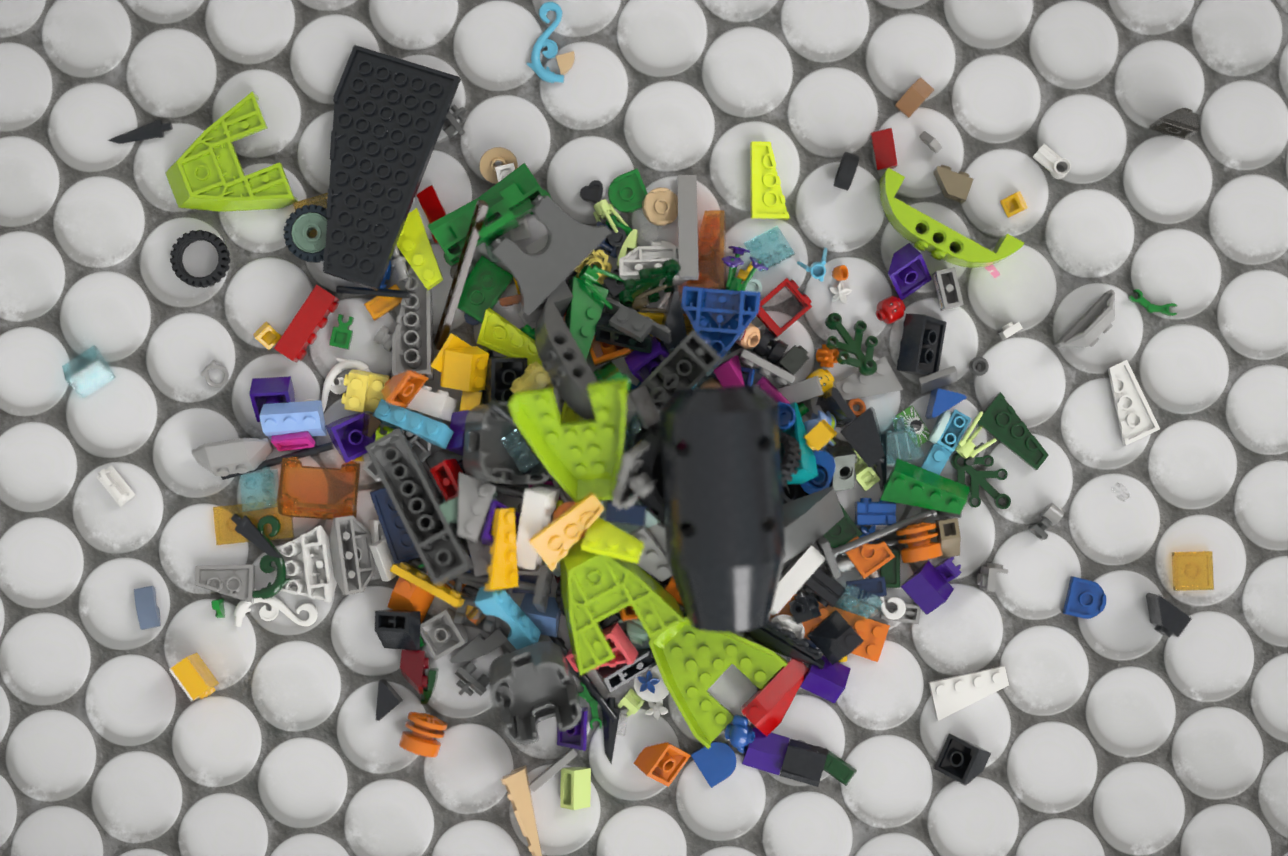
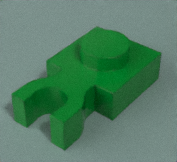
M339 314V327L333 326L329 345L349 350L353 331L349 330V327L353 324L354 317L349 316V321L344 323V315Z

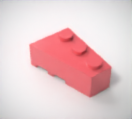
M616 622L601 630L614 652L615 658L592 670L604 666L616 667L618 664H633L638 651L620 625ZM570 648L565 658L575 672H579Z

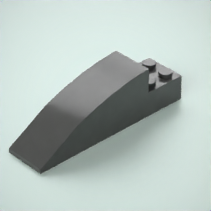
M398 428L366 446L365 448L434 585L441 586L474 568L459 538L460 536H457V524L447 523L439 507L445 502L401 429Z
M834 486L783 504L786 551L784 563L814 544L844 517ZM770 516L764 518L762 523H767Z

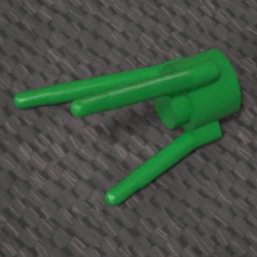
M585 265L579 273V278L584 280L583 283L609 309H613L606 298L593 286L595 284L604 288L597 282L599 278L597 273L622 282L625 280L618 275L600 269L596 265L593 267Z

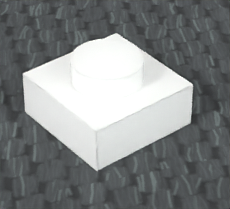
M1011 321L1002 327L1003 331L999 335L1004 340L1023 329L1019 322L1013 324Z

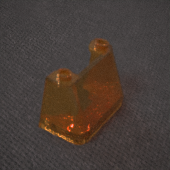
M296 457L282 458L277 495L279 514L287 517L329 520L346 516H354L356 518L361 463L349 461L342 464L341 469L302 466V462Z

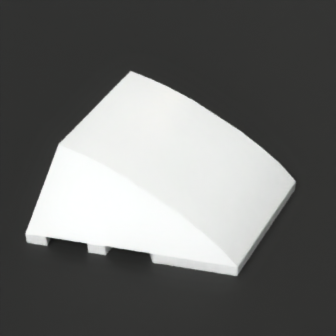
M319 525L293 541H289L277 548L286 565V579L290 578V581L285 584L281 591L307 596L312 599L316 598L330 603L337 581L333 573L329 537L322 526ZM272 562V566L276 567L275 571L273 572L275 581L277 576V566L274 562Z

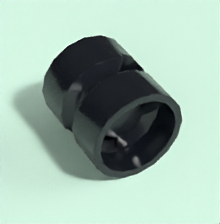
M765 331L753 352L760 357L766 356L768 362L776 365L787 349L788 344L780 339L776 341L774 335Z

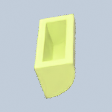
M562 768L560 807L571 810L590 807L591 768Z

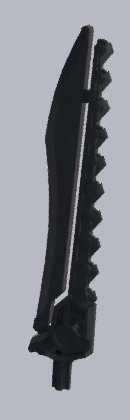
M671 577L667 578L664 581H660V583L668 584ZM769 620L762 627L743 631L757 643L779 654L823 669L825 661L821 659L823 657L821 649L810 647L807 640L796 638L793 631L782 629L778 622H771Z

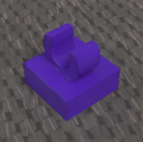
M954 557L942 561L935 567L937 572L947 582L961 574L959 570L961 565L955 566L952 562Z

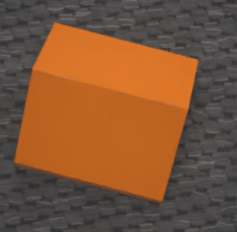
M594 335L589 350L595 366L631 353L628 348L596 341V335Z

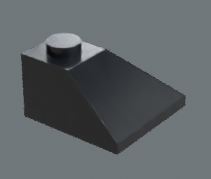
M836 610L807 634L809 639L818 649H821L823 655L832 665L849 655L864 642Z
M949 734L934 769L963 785H967L984 771L991 753L966 740Z

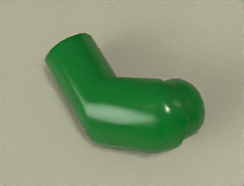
M610 215L616 227L623 229L628 237L632 228L618 222L616 216ZM606 220V225H608L611 229V225L609 224L608 220Z

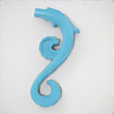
M546 2L539 9V16L542 21L547 24L550 23L546 16L549 11H555L557 16L555 21L535 42L531 52V63L526 64L543 81L553 84L554 82L563 83L564 75L551 72L548 66L545 69L540 61V52L543 47L548 48L547 51L542 52L544 57L547 59L556 57L558 53L557 44L553 40L548 39V37L559 25L562 18L561 7L557 3Z

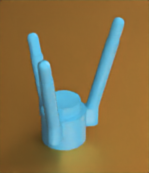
M824 248L820 262H814L811 266H807L800 261L797 262L800 267L810 272L814 278L819 279L821 282L824 281L823 277L826 274L824 265L826 264L827 248Z

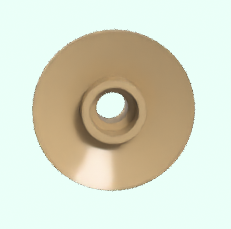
M494 147L487 150L482 155L479 163L482 176L494 184L498 183L495 167H497L495 165L496 161L502 162L499 166L514 163L515 169L518 168L515 155L503 147Z

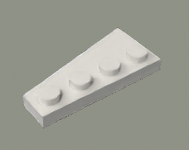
M1125 360L1108 368L1123 446L1160 430L1128 361Z
M1005 666L928 682L938 721L1009 686Z

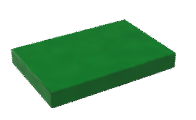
M481 256L466 278L457 308L482 324L486 309L491 308L493 310L513 280V275Z

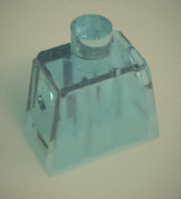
M903 417L893 418L894 429L886 431L887 463H895L897 458L903 461L923 458L924 454L914 427H905Z

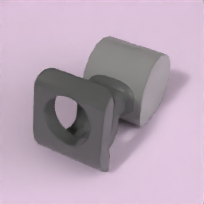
M1050 503L1040 514L1042 519L1035 525L1029 526L1028 530L1040 540H1045L1048 538V534L1044 530L1049 528L1050 525H1056L1063 517L1064 512L1053 503Z

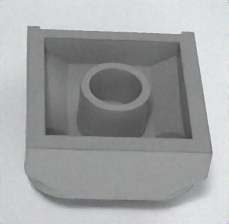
M450 608L420 624V634L434 656V660L441 658L468 642L467 631L463 624L453 622L456 613Z

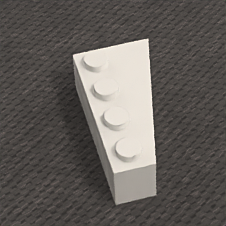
M541 483L525 489L516 542L517 566L535 571L540 568V565L544 564L545 561L528 539L553 521V513L557 507L561 488Z

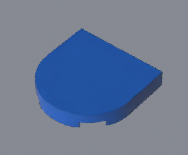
M1071 576L1063 614L1084 619H1091L1097 616L1106 606V595L1103 589L1094 581Z
M713 741L709 749L703 746L691 754V757L711 788L731 776L736 768V755L733 749L723 742Z

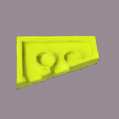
M598 517L587 529L581 549L639 563L644 543Z

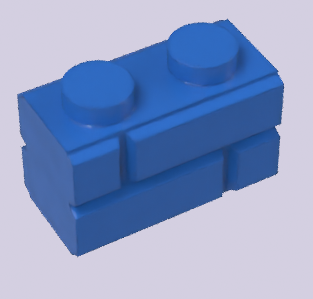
M860 498V502H855V525H892L896 523V503L880 500L881 498H879V502H872V498Z

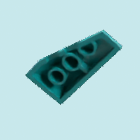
M793 402L790 405L795 410L796 421L791 428L781 432L797 440L796 442L799 443V448H801V453H799L801 460L798 461L800 463L799 468H795L797 471L796 475L792 474L793 479L791 481L787 480V483L803 484L817 477L818 473L813 450L806 444L807 440L804 436L807 432L796 402ZM780 443L782 463L784 457V446L783 443Z

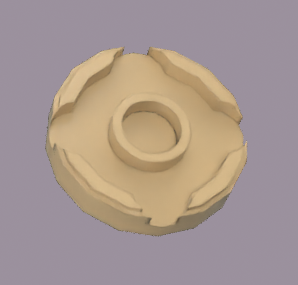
M659 187L651 190L645 196L642 203L644 216L650 223L656 226L671 224L678 216L677 195L668 188Z

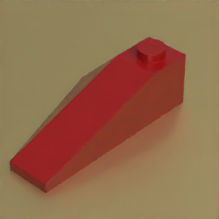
M791 659L762 689H759L740 707L741 712L756 728L768 736L782 722L809 668L803 662Z

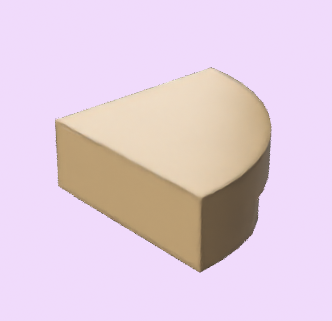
M574 51L556 56L561 75H565L572 68L575 61Z

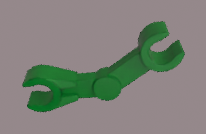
M1138 289L1133 290L1138 294V299H1134L1131 295L1128 296L1131 302H1138L1149 313L1159 312L1167 316L1177 314L1169 311L1170 306H1177L1175 303L1165 305L1151 304Z
M580 682L584 690L582 692L578 691V695L585 699L591 707L592 719L590 721V728L593 730L592 723L598 721L601 729L602 720L598 715V702L590 695L584 683Z

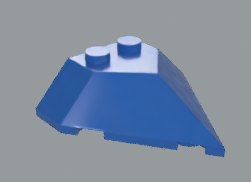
M683 286L681 306L695 332L723 358L759 313L761 292Z

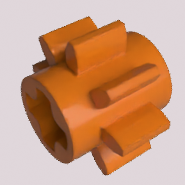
M822 344V348H819L816 352V360L820 363L821 367L833 368V363H837L836 358L839 351L838 349H829L826 344Z

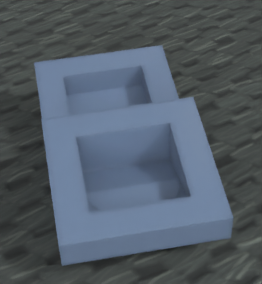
M152 585L134 589L140 629L145 630L161 626L155 587Z

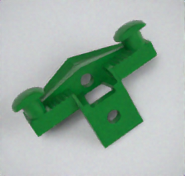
M523 163L477 199L427 226L445 252V261L450 266H455L459 262L478 199L485 201L489 207L482 229L478 232L480 236L476 247L482 243H485L488 247L497 237H501L508 231L519 227L520 225L517 222L528 213L533 215L531 210L533 205L531 203L537 196L548 195L550 198L551 196L546 190H542L527 165ZM499 216H502L501 218H499L498 220L494 221L493 223H491V224L488 225L487 227L485 226V225H487L488 223H490V222H492L493 220H495L496 218H498Z

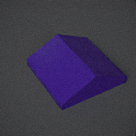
M753 727L752 731L755 732V738L753 743L747 745L742 764L779 775L790 738L772 732L766 736L758 728Z

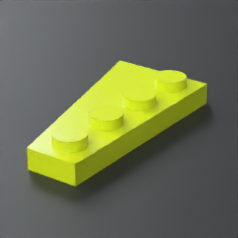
M491 308L486 309L477 343L508 357L527 358L528 366L531 363L534 364L535 361L542 366L535 340Z

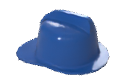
M819 450L813 452L816 458L818 476L801 484L803 490L808 494L818 492L830 486L836 465L832 455L826 451Z

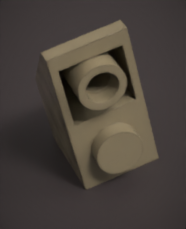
M946 165L937 166L933 174L944 197L960 203L965 202L974 179L970 178V175L965 172L959 171L957 173L951 171L952 168Z
M958 518L934 520L937 526L936 532H938L937 540L941 545L943 554L940 558L960 556L961 536Z

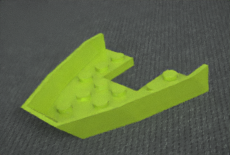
M253 91L209 126L165 172L178 208L226 212L281 209L298 202V199L293 195L280 162L246 176L243 172L232 142L268 129L258 104L259 98Z
M627 379L589 383L587 388L596 417L594 420L562 423L552 388L515 392L508 402L514 423L546 470L575 503L581 501L591 492L599 501L613 500L612 494L616 487L617 476L622 464Z
M584 538L574 543L566 556L560 559L561 595L571 651L580 676L615 658V654L597 622L621 609L632 605L650 639L685 621L684 614L675 598L643 568L634 562L582 550L581 544Z
M685 617V621L654 636L648 642L664 684L692 734L707 749L711 747L713 740L733 720L734 715L707 691L728 667L733 664L759 689H762L782 666L785 667L787 665V660L777 653L734 633L695 629L690 626L687 617Z

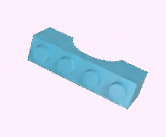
M382 399L373 414L374 417L381 421V424L394 429L400 428L443 449H446L454 433L446 424L403 407L390 404Z
M485 586L479 588L474 603L485 615L499 617L510 625L511 630L507 640L516 650L538 642L541 631L504 589L485 591Z

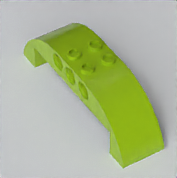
M888 168L880 179V200L890 224L901 236L913 243L916 249L930 252V256L936 260L941 261L942 259L961 267H986L1007 258L1024 245V242L1007 233L998 240L993 251L896 199L895 195L905 178L903 175ZM916 228L921 231V234L916 231ZM933 237L937 239L938 243L933 241Z

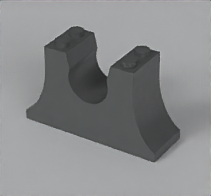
M539 195L531 203L533 205L531 208L533 214L546 227L548 232L547 243L541 251L533 254L524 253L516 243L504 236L502 238L497 237L490 244L492 246L490 251L509 269L515 278L521 296L520 308L528 316L611 233L606 226H588L574 220L548 195Z

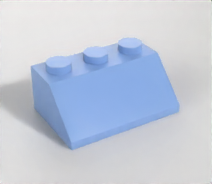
M321 400L263 404L260 420L263 433L269 439L274 435L306 431L311 436L327 435Z

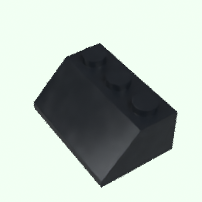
M906 314L903 323L904 328L900 342L899 358L897 360V370L920 376H927L938 372L947 322L922 314Z
M489 357L482 404H489L492 400L496 402L510 401L514 395L510 388L513 381L525 373L527 358Z

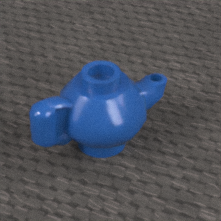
M735 715L733 716L732 724L729 723L725 729V738L729 739L730 743L739 752L744 754L746 752V745L753 743L755 732L749 726L747 717Z

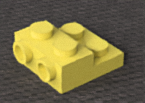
M535 361L534 364L531 363L525 369V373L521 377L513 381L510 390L515 393L552 388L554 391V386L551 383L548 372Z
M352 369L344 378V386H347V391L343 393L341 403L345 404L344 409L356 412H375L381 399L385 400L381 391L385 383L390 379V376Z

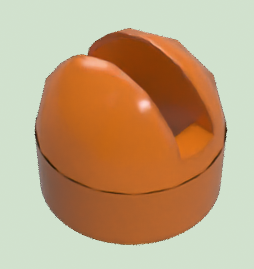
M840 265L833 269L832 277L837 281L847 280L849 273L845 265Z

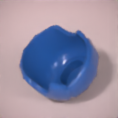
M779 401L780 431H785L795 423L796 413L790 404Z

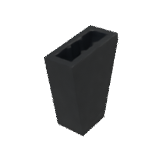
M870 407L840 431L869 468L873 465L878 467L885 461L883 457L887 455L875 409Z

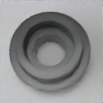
M975 357L969 363V370L975 376H982L988 371V362L983 357ZM977 363H980L982 366L980 370L975 368Z

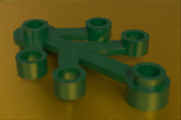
M669 259L662 263V267L641 269L638 272L640 278L624 281L626 290L618 294L620 303L626 307L633 305L637 296L649 288L652 290L659 287L660 280L665 278V282L662 285H667V288L663 289L664 292H671L674 285L673 278L681 269L680 264L675 259ZM659 292L648 295L649 302L659 301Z
M829 314L825 320V325L831 330H837L845 343H842L835 336H830L825 342L829 349L842 351L836 358L837 362L842 365L848 364L858 367L859 372L864 376L873 375L877 371V364L873 360L874 347L878 344L877 338L869 336L865 340L867 348L864 355L861 351L863 332L867 328L866 323L860 320L854 325L855 335L853 340L842 325L840 314ZM848 353L854 354L857 359L851 358Z
M955 453L951 458V464L957 470V482L966 485L965 471L971 476L969 505L971 507L980 506V485L994 499V504L997 508L1007 509L1011 505L1010 497L1006 494H1000L984 479L997 478L998 480H1005L1008 476L1005 469L976 471L972 466L966 464V459L964 458L963 464L959 465L957 460L963 457ZM990 455L976 457L973 465L982 464L985 467H990L993 465L994 459ZM987 457L991 460L988 465L984 462ZM1000 471L1004 472L1003 478H1000L998 476V473ZM973 498L978 500L976 505H973L971 502ZM1000 498H1003L1005 500V503L1003 505L999 504Z

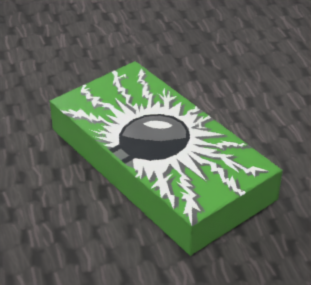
M912 405L896 415L899 423L916 448L929 440L928 438L931 433Z

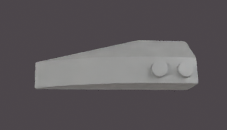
M410 266L409 275L411 278L406 281L405 290L410 291V298H402L395 332H393L392 376L412 370L426 375L429 378L428 380H434V368L431 367L434 361L432 288L428 291Z

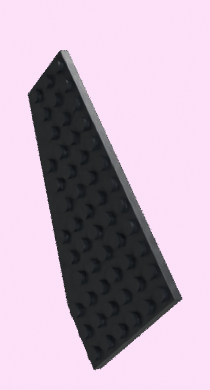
M354 45L333 96L334 116L333 131H331V165L326 211L327 231L323 260V272L325 274L377 291L379 290L461 81L459 76Z

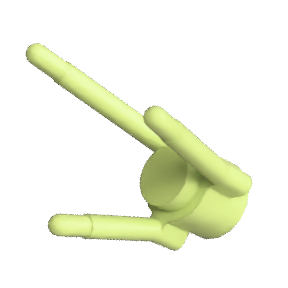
M606 199L599 201L593 206L595 210L593 215L596 222H601L600 217L601 219L607 218L615 233H618V229L610 217L612 213L620 223L628 226L612 204H608Z
M979 412L955 449L964 459H967L969 456L974 458L977 453L996 442L994 438L974 450L976 446L972 441L981 431L982 427L979 426L970 437L969 435L977 425L983 412Z

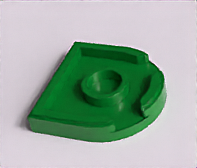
M638 169L616 177L608 190L610 203L616 210L623 213H631L642 209L643 200L648 194Z

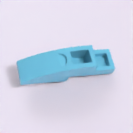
M954 409L940 439L936 444H932L920 468L940 475L951 453L954 452L967 429L971 418Z

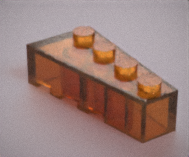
M724 210L705 211L698 238L699 279L688 280L686 287L725 290L726 264L723 263L722 257H726V213Z

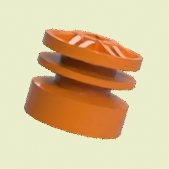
M919 522L896 531L897 536L906 535V538L899 539L898 543H907L908 547L900 550L902 563L918 562L943 555L940 543L931 542L930 540L938 536V532L929 533L928 531L937 528L936 523Z
M409 712L407 718L410 721H407L405 726L412 730V732L403 731L398 745L409 752L421 756L437 757L441 743L434 738H443L445 733L441 730H446L448 724L427 713Z

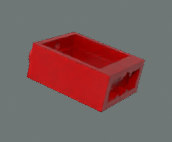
M786 278L760 301L759 313L756 316L775 338L779 337L812 307L810 298L806 294L802 295L797 290L799 286L792 279L789 281ZM786 287L803 309L780 328L762 306Z

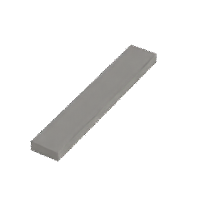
M677 175L679 264L681 266L679 280H698L696 175Z

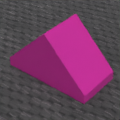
M737 355L713 370L723 387L744 385L740 361Z

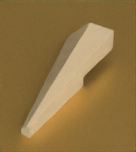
M523 766L503 776L501 781L506 786L508 799L511 801L522 834L527 839L529 851L532 856H542L531 790L529 788L527 767Z

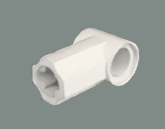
M1043 144L1033 156L1036 161L1050 171L1055 179H1062L1071 169L1069 160L1061 158L1046 144ZM1056 165H1062L1065 171L1059 172Z

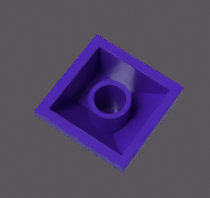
M910 243L893 254L888 276L898 298L903 300L931 281L932 278L922 254Z
M365 412L343 417L325 426L333 445L345 463L368 453L365 447L375 442V432L372 437L362 434Z

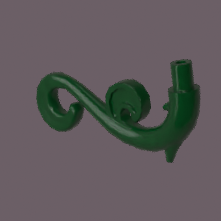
M266 515L259 520L257 529L282 557L281 553L264 533V526L271 524L272 532L268 535L270 537L276 536L281 528L280 521L275 516ZM264 555L261 558V571L264 573L274 572L276 567L271 566V563L274 562L277 566V576L272 585L269 582L266 588L253 591V598H271L277 595L285 584L290 581V578L286 579L284 559Z

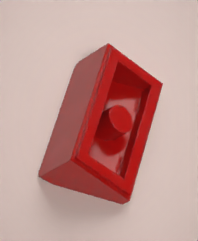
M892 128L871 133L877 171L896 168L898 163Z
M433 185L416 194L430 224L447 215Z

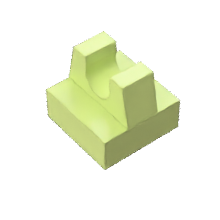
M630 688L619 702L618 707L625 706L628 709L626 714L630 716L635 714L645 701Z

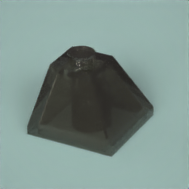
M1181 108L1161 117L1151 124L1149 129L1186 140L1199 131L1198 114L1193 113L1189 108Z

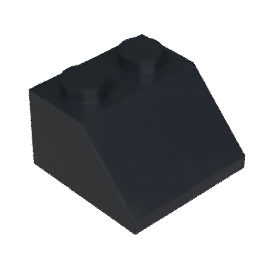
M1147 593L1146 600L1150 623L1155 626L1154 630L1163 636L1179 637L1192 618L1162 596Z

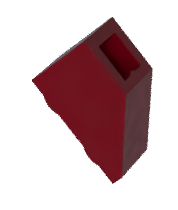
M402 650L400 661L402 676L419 694H423L424 687L428 685V675H425L426 669H429L430 658L426 656L425 650Z

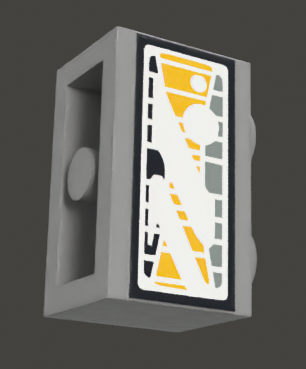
M955 267L934 272L932 276L940 311L964 305Z

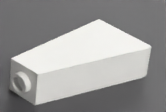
M813 546L799 553L780 576L771 611L772 615L777 614L826 559Z

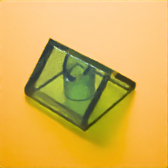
M95 345L62 366L65 381L82 398L87 397L116 378Z

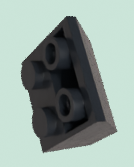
M388 609L375 611V632L383 647L388 649L420 650L421 611Z

